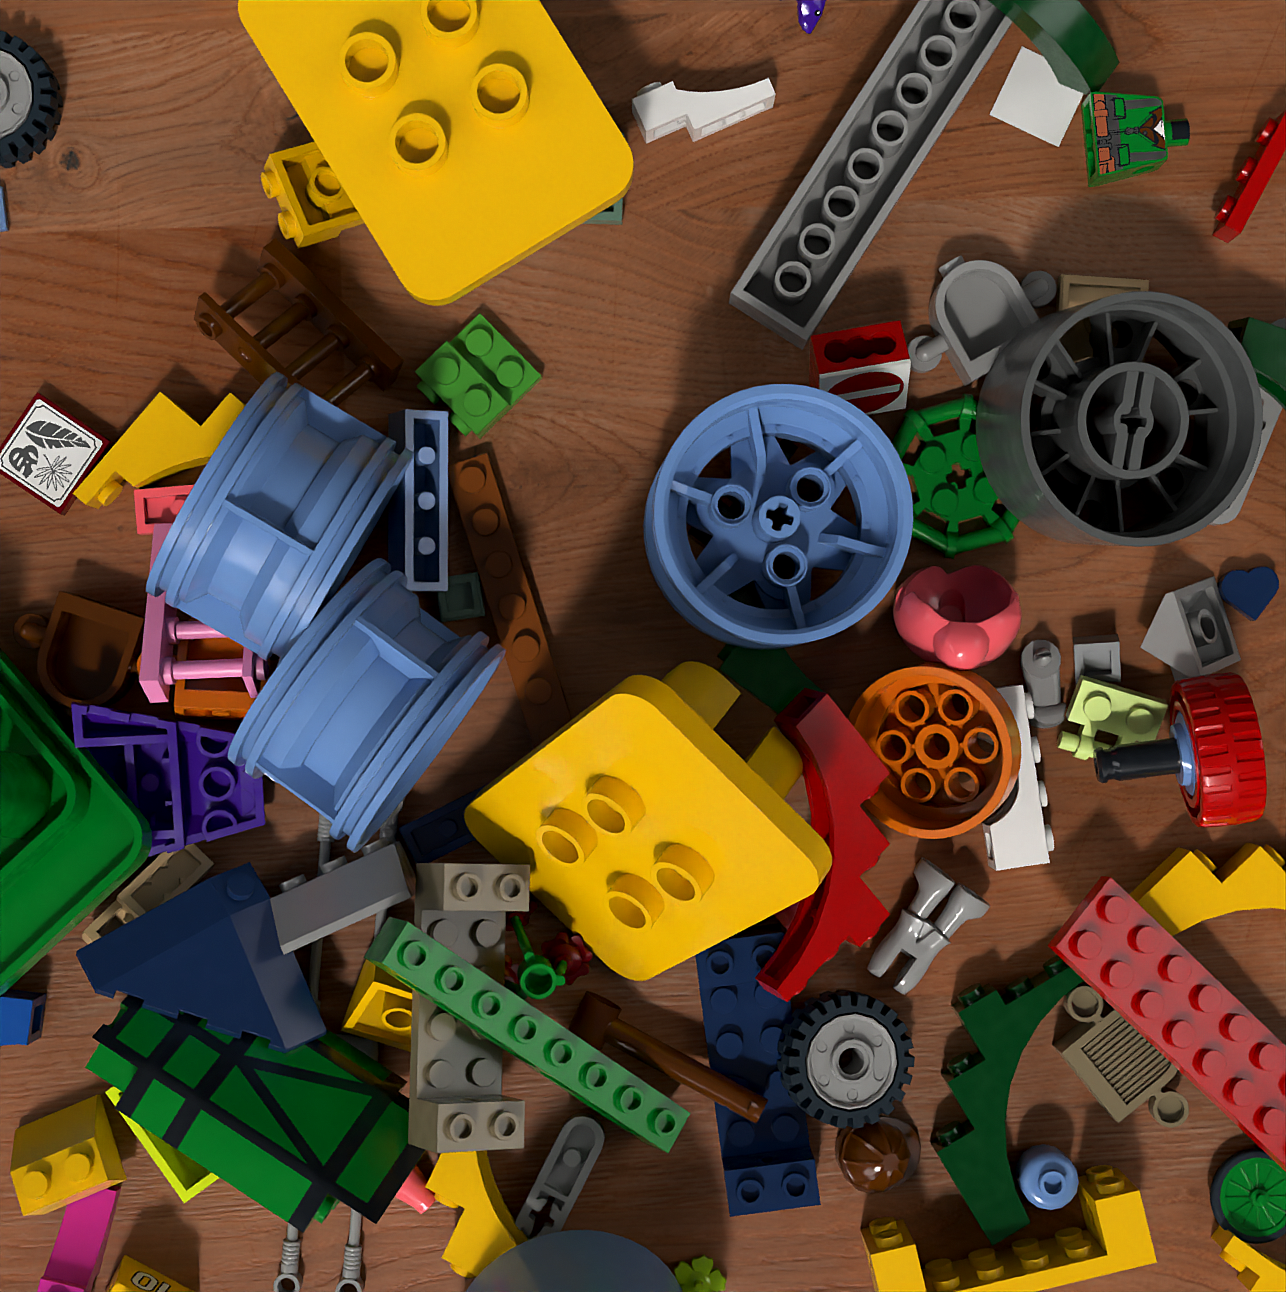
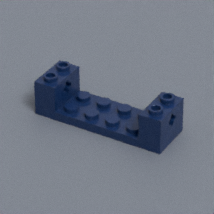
M780 923L748 927L695 955L710 1068L768 1099L756 1124L714 1101L730 1217L821 1205L815 1159L809 1143L806 1113L789 1097V1091L783 1087L780 1080L783 1074L777 1067V1059H781V1053L777 1051L778 1042L784 1041L786 1036L782 1033L785 1023L791 1025L793 1022L791 1017V1000L785 1002L769 993L755 979L775 953L785 936Z

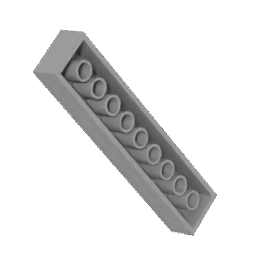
M988 0L918 1L731 291L729 304L799 349H804L810 336L813 335L1013 24L1004 13Z

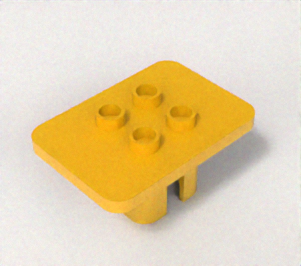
M238 0L239 17L248 34L402 285L414 299L421 303L441 306L456 301L615 204L624 197L631 186L634 174L631 149L539 0Z
M688 661L681 663L667 673L662 681L646 675H632L625 678L486 785L470 802L464 812L466 825L480 844L501 864L530 865V892L574 934H579L582 937L583 943L610 969L625 978L635 981L648 980L812 895L832 866V855L826 842L784 800L803 772V763L798 751L773 726L767 730L750 755L743 760L713 730L741 693L720 672L700 662Z

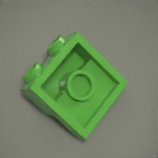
M480 313L450 343L446 341L415 371L422 380L416 387L434 405L440 400L446 404L452 411L448 416L449 421L465 437L472 431L479 439L542 379V376Z

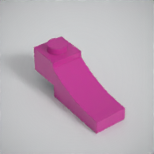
M113 1185L67 1205L44 1275L40 1278L37 1292H91L94 1279L100 1273L121 1187Z

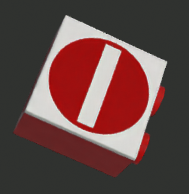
M900 320L810 336V387L839 396L867 415L906 408L911 361Z

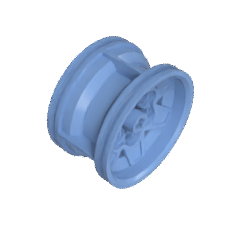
M280 372L273 373L259 387L211 456L173 522L154 561L146 584L147 593L158 597L163 592H166V604L173 608H178L258 654L260 658L267 661L272 654L280 657L277 667L311 622L336 594L391 500L415 454L407 448L404 449L401 455L393 452L396 441L386 437L300 384L294 383L287 389L288 378Z
M382 558L371 561L354 575L299 637L251 705L228 751V760L236 766L246 764L245 772L252 778L257 779L265 774L327 818L332 824L329 834L336 840L348 835L349 839L346 847L354 853L361 849L378 831L430 766L481 695L506 653V649L499 644L494 645L491 649L487 648L489 636L482 631L476 633L473 637L471 635L459 637L421 609L418 596L406 588L407 576L398 570L391 572V565Z

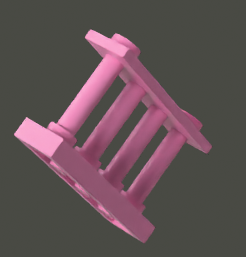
M172 523L154 524L150 571ZM163 592L158 597L147 593L139 682L150 703L169 702L170 685L176 684L177 680L242 677L250 697L256 698L261 690V680L268 679V660L260 658L258 654L244 647L243 658L176 661L175 657H172L173 645L179 644L180 640L227 638V636L201 621H179L178 617H176L177 608H173L165 603L166 592Z

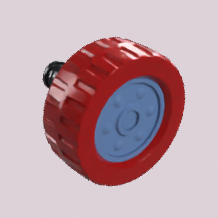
M1236 673L1206 674L1174 682L1169 700V738L1113 745L1109 749L1098 747L1093 751L1097 780L1101 783H1107L1108 780L1112 779L1124 781L1175 774L1187 812L1192 822L1198 827H1220L1253 822L1261 818L1265 811L1267 777L1259 721L1249 689L1243 678Z

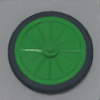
M1260 1148L1246 1149L1231 1155L1220 1165L1211 1183L1210 1203L1217 1222L1224 1230L1228 1229L1246 1243L1262 1244L1282 1237L1286 1234V1172Z

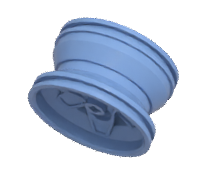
M795 384L755 386L724 397L709 406L693 419L674 442L656 473L648 493L643 521L645 551L650 570L664 597L676 612L699 631L716 640L742 648L762 650L792 647L826 638L845 630L866 616L885 597L902 570L908 554L913 528V501L909 480L899 454L881 428L863 411L839 396L809 386ZM776 438L798 442L816 452L790 465ZM729 448L731 478L698 477L702 469L715 456ZM800 479H808L816 484L818 497L815 502L804 501L797 494L796 487ZM846 485L855 508L856 526L831 510V507ZM732 496L738 500L741 506V514L738 518L727 519L720 514L717 507L720 497ZM771 513L776 515L775 523L781 525L776 530L772 529V520L766 518ZM686 524L713 536L696 560L689 545ZM777 555H786L793 560L795 572L790 579L779 578L774 573L773 561ZM812 568L843 571L828 590L810 601ZM753 581L763 609L748 606L727 595Z

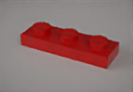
M1286 110L1275 120L1270 117L1266 120L1255 139V142L1261 144L1254 158L1248 156L1235 176L1234 180L1240 183L1233 197L1227 195L1215 213L1214 219L1218 220L1219 223L1212 235L1226 243H1229L1241 234L1286 150Z

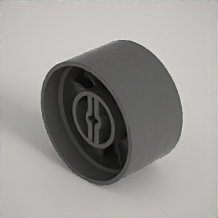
M1132 291L1111 295L1051 313L1025 327L1014 336L993 363L983 383L976 414V440L981 464L989 484L1004 506L1018 520L1044 536L1071 544L1144 547L1168 544L1186 538L1212 523L1232 504L1245 486L1258 455L1263 427V407L1257 377L1249 357L1234 334L1218 318L1199 305L1178 296L1152 291ZM1090 316L1091 331L1089 341L1093 348V357L1074 363L1059 339L1078 321ZM1111 326L1119 334V341L1116 347L1112 345ZM1152 337L1157 339L1168 350L1178 364L1168 374L1156 366L1142 362ZM1032 393L1042 397L1043 400L1038 417V431L1030 432V404ZM1189 415H1194V441L1189 459L1179 453L1187 438ZM1053 469L1063 479L1073 484L1067 500L1063 504L1054 495L1043 478ZM1162 471L1167 474L1169 479L1166 491L1158 480ZM1138 482L1142 492L1150 499L1156 511L1140 523L1124 530L1120 490ZM1084 503L1088 505L1090 510V517L1087 522L1078 518Z

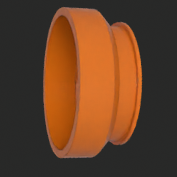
M930 661L905 666L883 676L870 685L861 694L849 714L848 720L890 772L880 783L876 794L862 803L878 820L900 833L926 839L947 838L964 833L992 815L1008 798L1015 785L1021 764V739L1017 722L1009 705L997 689L971 670L958 671L948 668L942 663ZM954 694H960L967 700L969 705L967 715L960 714L955 710L952 702ZM911 695L917 696L922 700L925 707L923 716H919L911 710L909 703ZM979 732L986 733L992 738L994 742L993 753L986 752L980 748L977 741ZM936 733L947 738L950 745L948 754L942 753L936 748L934 744ZM893 734L900 736L906 744L905 755L898 753L893 748L891 742ZM917 772L923 773L930 780V792L922 790L917 785ZM959 772H966L973 778L975 782L974 791H968L961 786Z

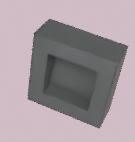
M1118 634L1073 637L1076 684L1080 675L1104 682H1121Z

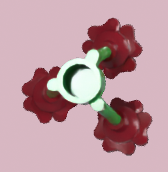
M530 891L529 911H506L505 930L509 932L514 930L524 960L520 964H512V958L505 954L504 987L523 1000L527 997L543 999L552 994L556 985H572L577 977L585 976L589 973L590 967L587 962L593 956L592 951L584 946L582 937L579 934H574L569 939V935L565 931H560L554 939L542 943L541 950L544 953L543 955H534L523 927L529 923L530 915L537 909V903L534 899H531L533 894Z

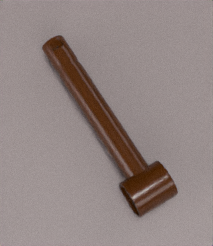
M586 991L567 1030L597 1050H602L606 1042L720 1105L726 1106L731 1111L755 1124L757 1123L768 1102L767 1098L743 1085L737 1084L734 1080L618 1018L622 1011L618 1005L596 993Z

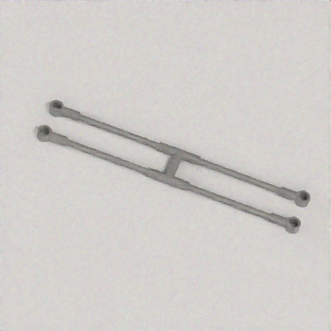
M405 798L380 827L379 839L386 837L388 844L396 842L398 816L404 808ZM320 813L317 841H320L317 877L323 875L320 866L330 861L331 842L335 840L329 834L332 824ZM387 909L376 913L374 940L386 923ZM323 937L311 943L308 987L319 1013L321 1001L318 1000ZM334 1033L378 1062L380 1042L357 1035ZM352 1208L349 1240L345 1244L342 1278L338 1282L335 1292H344L343 1285L346 1283L353 1284L357 1288V1292L364 1291V1282L360 1277L362 1245L359 1244L362 1215ZM289 1223L287 1226V1238L283 1239L281 1270L274 1281V1292H299L303 1284L302 1276L298 1272L301 1241L298 1239V1229ZM283 1278L293 1280L295 1289L286 1290L281 1285V1280Z

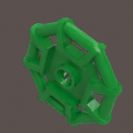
M963 393L962 398L916 411L910 408L903 414L905 419L891 442L901 460L915 436L924 444L913 466L903 463L907 477H911L918 501L913 505L912 536L943 553L944 558L954 559L957 554L999 542L1009 543L1014 539L1012 533L1020 521L1007 508L1001 518L991 509L998 497L989 484L978 453L976 434L969 431L971 420H976L978 401L973 399V394ZM958 417L957 431L934 437L928 428V425ZM952 465H959L961 470L968 471L969 478L964 480L965 488L958 489L956 483L947 482L946 475L952 472ZM923 510L934 513L941 517L940 519L947 522L944 533L915 517ZM981 516L987 525V528L963 535L958 534V522Z

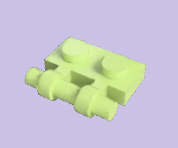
M1080 675L1067 709L1066 717L1068 721L1081 725L1077 735L1061 731L1057 740V748L1071 751L1073 757L1087 760L1089 757L1093 758V751L1096 748L1109 749L1112 747V745L1094 740L1097 729L1119 735L1115 745L1155 740L1168 704L1166 700Z

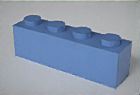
M404 409L388 414V437L396 441L393 452L401 455L404 449L407 448L415 454L388 503V563L391 565V572L398 570L407 576L406 588L411 592L448 591V411Z

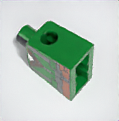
M1090 92L1081 104L1088 187H1096L1158 170L1168 159L1167 147L1186 146L1189 143L1190 126L1188 119L1165 120L1163 100L1160 97Z

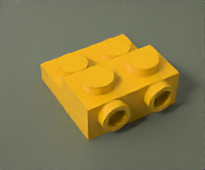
M315 141L269 154L264 166L265 172L261 173V183L269 199L276 197L282 210L281 213H278V223L283 236L286 239L293 238L298 249L338 237L342 230L365 224Z

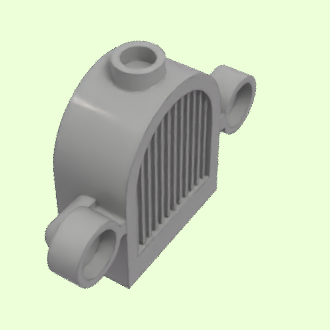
M961 255L947 262L938 269L943 280L935 288L929 302V322L936 337L919 336L907 345L911 361L910 369L917 373H927L939 364L942 353L945 352L964 387L988 374L999 354L1014 336L1028 325L1039 320L1034 309L1044 307L1054 298L1056 294L1054 278L1047 272L1033 271L1024 277L1019 284L1010 271L991 261L974 260L965 262Z

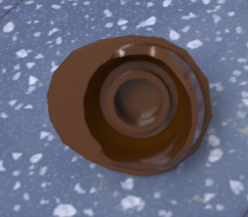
M879 1115L880 1121L874 1124L864 1122V1127L852 1128L846 1126V1129L843 1128L840 1131L835 1146L836 1161L844 1178L856 1190L869 1194L885 1192L901 1185L913 1175L920 1161L921 1147L919 1137L909 1124L896 1118Z

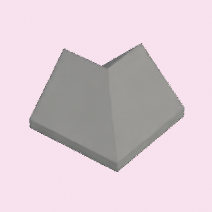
M1214 576L1166 593L1140 647L1170 665L1175 681L1211 674L1241 660Z

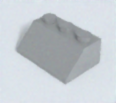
M386 837L362 847L361 850L364 856L348 863L344 855L320 866L323 873L321 876L307 881L304 874L280 884L279 887L282 893L271 898L270 901L283 954L285 955L415 895L416 875L401 841L398 840L388 844Z

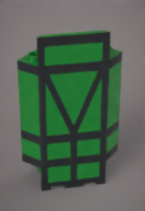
M127 995L121 1002V1009L114 1021L109 1025L103 1024L92 1036L100 1044L85 1068L123 1092L115 1109L303 1233L314 1220L322 1224L331 1210H334L340 1201L377 1224L426 1150L408 1144L409 1098L401 1094L408 1081L328 1029H326V1035L287 1053H282L268 1048L269 1039L242 1031L240 1039L205 1028L207 1019L182 1011L179 1012L177 1019L144 1009L142 1008L144 999Z

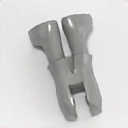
M921 857L914 869L919 886L913 900L907 909L902 908L896 925L875 949L867 968L875 976L881 977L900 951L910 957L893 984V988L903 995L911 991L919 983L941 949L951 943L949 938L965 921L981 918L991 906L971 889L961 883H957L944 910L935 923L931 922L927 917L949 893L955 881L942 869Z

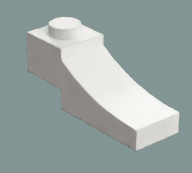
M769 78L740 88L713 92L678 90L675 88L673 81L663 86L660 82H655L637 92V97L632 99V113L646 144L683 127H687L692 141L695 142L773 108L776 93Z

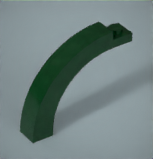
M988 0L1014 22L1033 42L1050 65L1058 83L1086 95H1089L1090 92H1099L1120 63L1106 35L1078 0Z

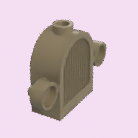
M1080 983L1065 994L1064 1007L1066 1011L1080 1022L1052 1045L1104 1110L1119 1123L1149 1099V1112L1158 1123L1169 1128L1177 1127L1184 1123L1189 1114L1187 1100L1176 1090L1163 1088L1175 1076L1178 1069L1107 1002L1103 1003L1102 997L1090 985Z

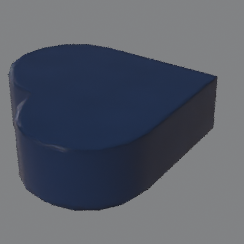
M1255 567L1247 572L1232 570L1224 573L1220 577L1217 587L1223 601L1248 620L1256 621L1277 593L1279 579L1272 569L1268 567Z

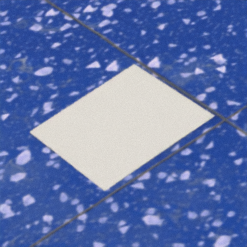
M1022 46L990 115L1059 147L1083 93L1059 84L1044 56Z

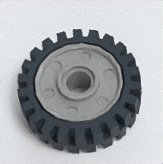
M0 31V165L4 168L15 167V161L24 164L32 160L29 155L30 153L35 151L37 154H40L46 149L42 143L45 139L52 141L56 132L52 127L54 124L60 125L62 115L58 112V108L63 107L61 95L58 93V90H60L58 80L53 75L54 72L46 61L22 39L15 35L12 37L4 31Z
M849 990L819 993V998H809L803 1002L806 1006L802 1010L797 1008L791 1014V1017L794 1019L791 1025L787 1023L784 1025L782 1033L786 1036L784 1041L778 1042L777 1051L781 1053V1059H777V1067L783 1074L780 1077L782 1085L789 1091L788 1095L794 1103L807 1114L823 1123L845 1129L846 1126L852 1128L864 1127V1122L874 1124L880 1121L879 1114L889 1115L895 1109L891 1103L894 1100L901 1102L906 1094L901 1090L903 1084L910 1085L913 1075L907 1071L908 1067H914L915 1057L909 1054V1049L914 1047L912 1039L905 1034L908 1029L904 1022L897 1018L898 1014L892 1008L869 995ZM850 1048L852 1051L851 1061L846 1067L840 1068V1055L844 1050Z

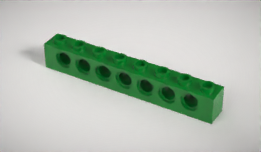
M389 917L364 958L647 1145L669 1153L691 1114L408 921Z

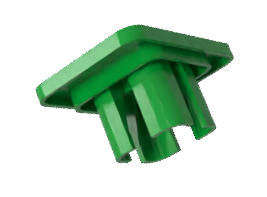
M0 648V995H2L145 862L152 846V832L145 816L86 747L75 748L74 733Z

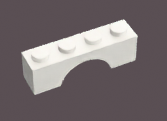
M1023 685L997 687V691L1009 705L1017 722L1021 739V764L1015 785L1004 805L994 816L982 823L988 866L996 871L1050 863L1048 851L1054 850L1053 833L1049 824L1044 825L1041 808L1047 806L1046 788L1042 780L1037 781L1035 763H1040L1041 761L1040 747L1037 737H1031L1028 722V719L1034 718L1032 697L1029 692L1024 693ZM963 697L965 714L967 715L969 705L967 700ZM978 733L977 738L994 746V742L988 734Z

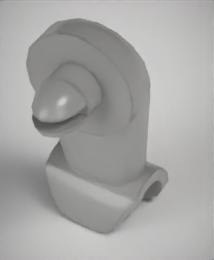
M1046 640L1030 642L1023 649L1020 656V665L1027 691L1032 697L1034 718L1029 719V723L1031 726L1041 729L1052 728L1061 724L1064 721L1066 703H1061V655L1058 648Z

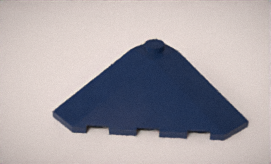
M250 862L208 878L76 951V956L95 993L112 999L116 991L144 999L142 1005L144 1009L177 1019L180 1011L208 1020L205 1027L207 1029L240 1039L242 1031L269 1039L268 1048L282 1053H287L326 1035L327 1032L294 952L291 951L285 955L283 954L275 925L271 898Z

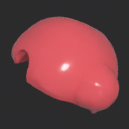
M983 565L968 566L946 574L941 567L937 566L922 568L910 575L898 587L893 608L897 631L906 646L916 656L925 662H939L948 668L958 671L974 670L994 662L1015 639L1020 629L1022 618L1018 593L1000 573Z

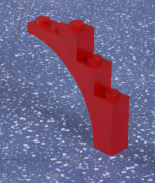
M804 688L779 713L774 722L782 734L796 748L802 759V775L811 811V827L823 838L829 847L832 855V866L817 890L799 902L795 917L779 947L755 977L766 991L785 1002H788L794 995H797L806 987L808 979L824 962L836 955L839 946L844 940L861 947L865 941L870 940L877 934L880 925L890 915L860 878L865 871L876 865L880 854L890 843L859 806L863 801L870 799L876 794L880 783L890 772L827 693Z

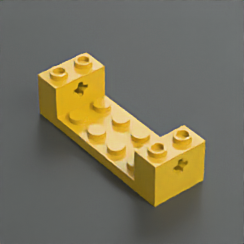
M1110 1165L1091 1167L1085 1171L1086 1175L1078 1177L1079 1183L1077 1188L1087 1230L1082 1231L1077 1227L1065 1228L1057 1231L1054 1238L1038 1241L1036 1238H1024L1013 1242L1012 1248L996 1252L992 1248L978 1249L969 1253V1258L954 1262H951L950 1259L930 1261L925 1265V1269H921L916 1245L904 1220L896 1221L894 1217L875 1219L869 1223L870 1227L860 1229L875 1292H1036L1157 1263L1140 1190L1118 1168H1112Z

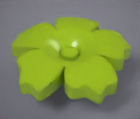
M706 1255L692 1258V1266L684 1261H680L678 1266L674 1268L675 1278L683 1292H719L726 1289V1278L718 1268L712 1269L713 1259Z

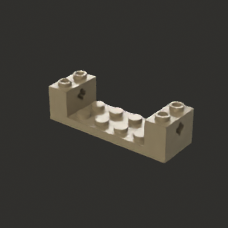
M416 863L414 926L504 986L506 911H529L530 865ZM412 990L408 1144L435 1153L524 1148L525 1100L502 1095L503 1049L414 990Z

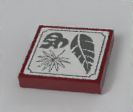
M37 392L0 446V474L57 513L65 516L77 499L73 492L103 459L114 443Z

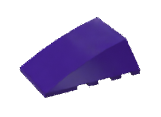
M72 701L75 748L86 747L145 816L152 832V846L148 857L166 851L168 854L185 849L186 845L203 840L208 842L265 825L263 776L254 779L245 772L246 764L236 766L228 760V751L236 731Z

